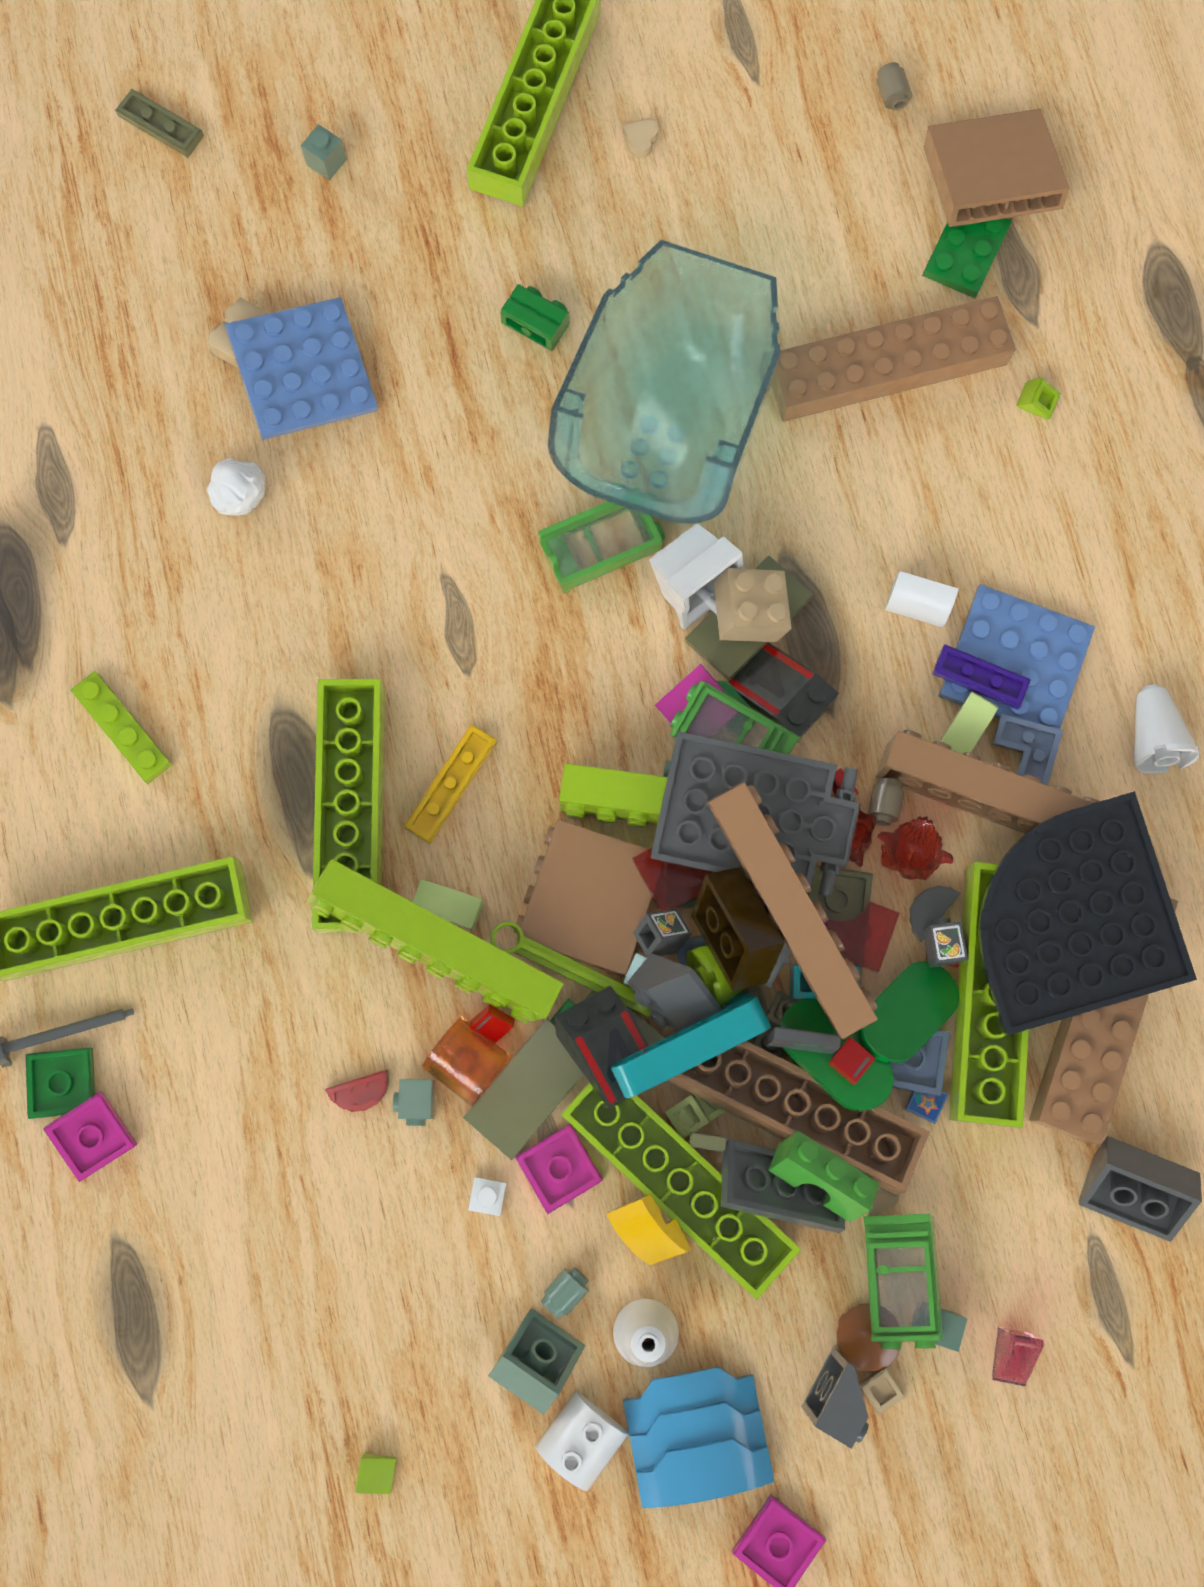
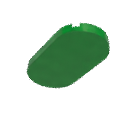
M919 961L909 965L874 1000L878 1008L873 1012L878 1020L860 1029L861 1033L859 1036L864 1048L877 1060L886 1063L889 1061L903 1063L914 1056L954 1014L959 1005V990L950 973L943 967L929 968L928 961Z
M803 999L794 1003L786 1010L780 1020V1027L838 1035L817 999ZM856 1031L844 1039L840 1037V1047L851 1037L864 1048L860 1040V1032ZM784 1048L786 1053L846 1109L854 1111L873 1110L883 1104L892 1091L894 1077L889 1062L886 1063L875 1059L857 1083L852 1085L828 1064L836 1052L826 1054Z

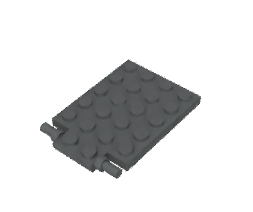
M677 731L650 858L712 872L741 867L748 878L706 801L731 787L745 782L747 787L753 785L763 802L758 805L762 814L770 815L776 824L779 832L774 834L778 843L786 844L795 859V862L791 863L795 873L798 871L800 874L803 873L811 887L816 861H821L820 871L823 874L818 894L831 897L835 876L839 875L841 866H848L861 803L855 802L857 793L854 792L858 769L845 767L841 789H837L836 798L830 796L837 768L835 764Z

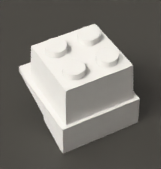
M698 523L683 532L680 537L649 559L662 595L676 610L680 620V627L683 630L710 610L717 615L714 582L727 568L743 569L742 552L724 536L721 539H717Z

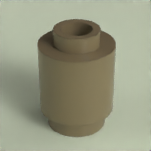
M896 62L888 63L878 70L877 84L885 107L900 110L908 104V101L912 98V92L904 69Z
M879 778L877 784L873 786L868 816L873 818V823L881 826H891L892 822L899 821L904 797L903 784L900 781L891 778Z

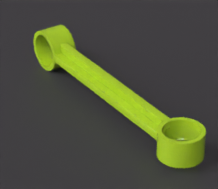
M502 922L492 929L490 933L491 945L499 948L495 942V934L500 928L510 926L517 933V945L510 950H501L508 954L516 953L597 993L611 986L626 1007L650 1019L651 1012L636 1001L633 996L635 992L631 987L524 936L522 929L513 922Z

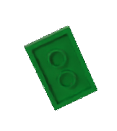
M1004 218L949 227L947 222L922 276L975 299L1012 221Z

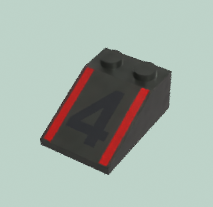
M769 642L727 682L752 709L801 737L834 703L839 695L816 672Z
M609 986L556 1015L555 1022L556 1037L607 1108L611 1109L628 1099L624 1097L611 1070V1066L648 1047V1044L629 1009L613 988Z

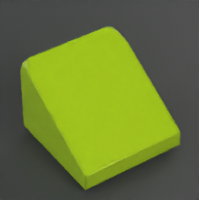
M1033 379L1025 383L1016 406L1048 420L1051 419L1061 393L1044 379Z
M363 1453L360 1459L355 1493L391 1494L397 1458Z

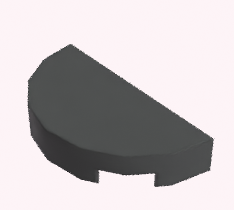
M936 886L924 890L914 899L909 909L912 933L920 942L924 940L923 930L931 926L932 920L942 918L961 894L960 892L951 887Z

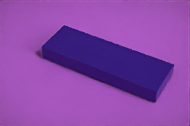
M946 644L943 645L932 671L934 676L1017 710L1021 707L1031 681L1029 678Z

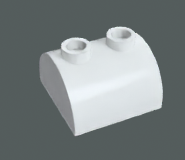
M576 1390L539 1440L536 1450L545 1462L564 1479L579 1489L588 1491L629 1435V1432Z

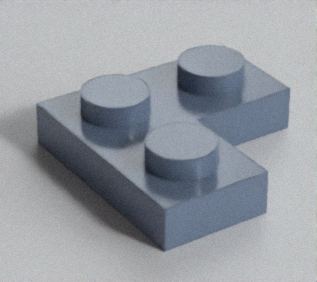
M1001 714L992 745L1023 753L1017 775L1022 777L1025 774L1035 776L1041 779V784L1048 786L1063 730Z

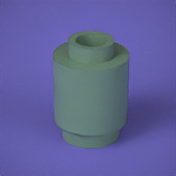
M575 1267L571 1271L564 1268L544 1291L545 1296L541 1299V1302L555 1317L560 1319L564 1314L568 1315L589 1292V1289L585 1286L589 1280Z

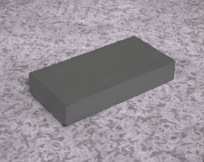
M775 1027L769 1033L768 1046L833 1054L840 1048V1036Z

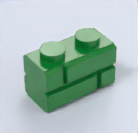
M517 284L500 312L502 324L550 351L554 350L570 324V316L566 306L557 300L550 302L543 298L541 292L532 286L525 288Z

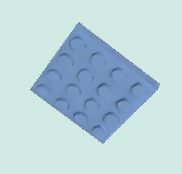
M341 297L225 324V329L262 440L377 411L378 406Z
M980 584L973 598L956 649L1031 679L1021 707L1018 710L979 694L999 706L993 716L994 718L1000 720L1001 714H1006L1060 729L1095 626ZM944 680L938 697L963 705L971 690Z

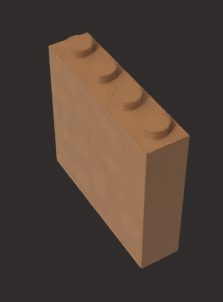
M1041 108L931 125L927 128L924 151L949 227L1063 209L1070 187Z
M557 820L555 827L549 826L544 844L549 846L545 857L540 855L537 860L534 873L538 874L535 886L529 885L524 903L528 904L525 916H518L516 924L522 929L524 936L577 962L626 977L637 944V939L633 932L647 913L663 861L650 858L652 850Z

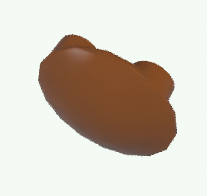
M870 1303L859 1304L849 1309L847 1313L842 1314L839 1318L837 1345L840 1352L855 1368L863 1371H879L890 1366L897 1358L900 1349H881V1343L871 1341ZM881 1306L882 1327H900L896 1317L885 1307Z

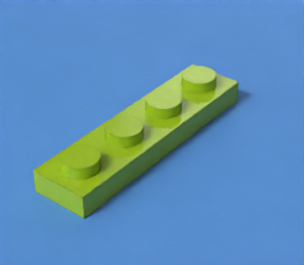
M96 671L92 672L71 689V692L145 783L149 784L172 766V763Z

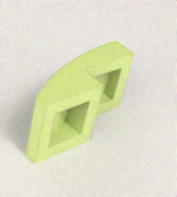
M971 691L940 742L950 745L952 747L951 750L961 754L963 752L971 753L999 706Z
M421 879L413 903L452 924L474 930L484 900Z
M693 1094L665 1111L676 1131L683 1139L689 1136L690 1132L697 1131L726 1112Z

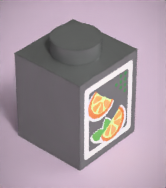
M677 909L647 913L633 932L647 958L651 953L658 956L678 953L691 936L689 928Z
M950 918L936 919L931 921V926L923 930L929 968L961 964L968 960L961 922L951 923Z

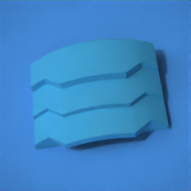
M719 1366L699 1371L652 1379L642 1396L623 1399L642 1508L697 1503L746 1492L775 1482L753 1374L733 1377Z

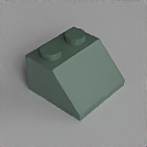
M531 1308L500 1355L489 1377L544 1415L559 1396L585 1345Z

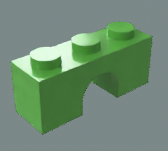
M796 1131L778 1144L768 1171L795 1188L801 1184H813L821 1187L827 1192L823 1206L848 1222H852L871 1211L880 1184L799 1131Z

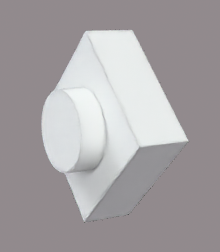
M474 1177L468 1210L501 1216L507 1183Z

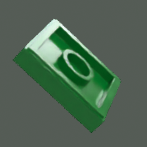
M93 1048L25 1054L28 1119L62 1116L95 1095Z

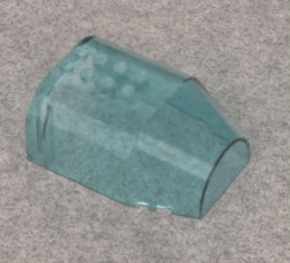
M660 240L638 261L637 268L631 274L626 272L621 277L620 284L614 290L609 288L603 294L551 408L548 450L554 465L560 473L573 485L592 496L662 520L691 524L708 521L719 515L729 499L770 390L780 356V344H778L779 322H777L776 316L778 308L776 277Z

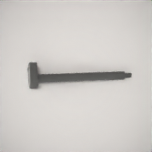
M133 1008L125 1011L123 1009L12 1041H8L7 1038L0 1036V1065L2 1068L12 1065L9 1057L10 1052L125 1020L127 1016L134 1015Z

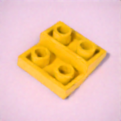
M651 1194L615 1208L606 1214L623 1242L648 1265L691 1250L685 1233L680 1228L676 1219L665 1222L661 1215V1210Z

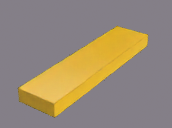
M470 724L403 827L431 844L495 747L497 739Z

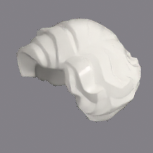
M226 458L218 462L212 469L211 481L207 486V493L212 506L220 514L230 516L247 515L257 507L265 495L266 476L263 470L254 462H241L233 458Z

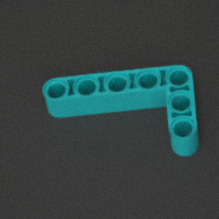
M743 990L723 1005V1010L613 1064L611 1070L624 1097L631 1098L768 1030L771 1025L758 997Z

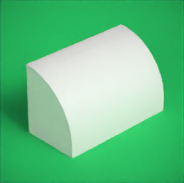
M899 571L892 583L885 610L944 627L953 608L959 588Z

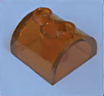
M461 1016L438 1041L425 1059L422 1068L472 1107L512 1056L492 1040L470 1029V1022Z

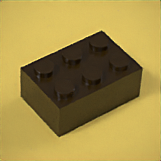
M741 867L706 874L691 917L732 991L766 984L785 944L781 931L774 925L767 907L760 901L754 890L753 883L746 877Z

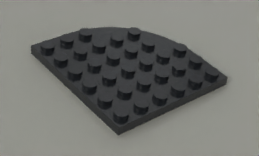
M1135 791L1061 813L1038 824L1012 845L994 870L981 904L979 947L984 972L1004 1035L1008 1036L1197 980Z

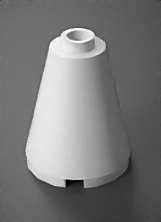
M1157 684L1142 688L1141 692L1136 696L1135 767L1141 773L1158 774L1169 772L1168 766L1178 764L1179 769L1195 763L1199 758V748L1169 691Z
M640 1298L628 1303L619 1312L614 1323L613 1338L618 1352L626 1361L639 1367H653L665 1362L672 1355L678 1343L679 1328L674 1314L665 1304L653 1299ZM646 1338L653 1339L649 1342H643V1340Z

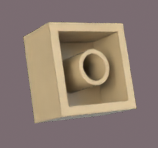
M727 568L714 582L720 640L777 642L792 629L785 571Z

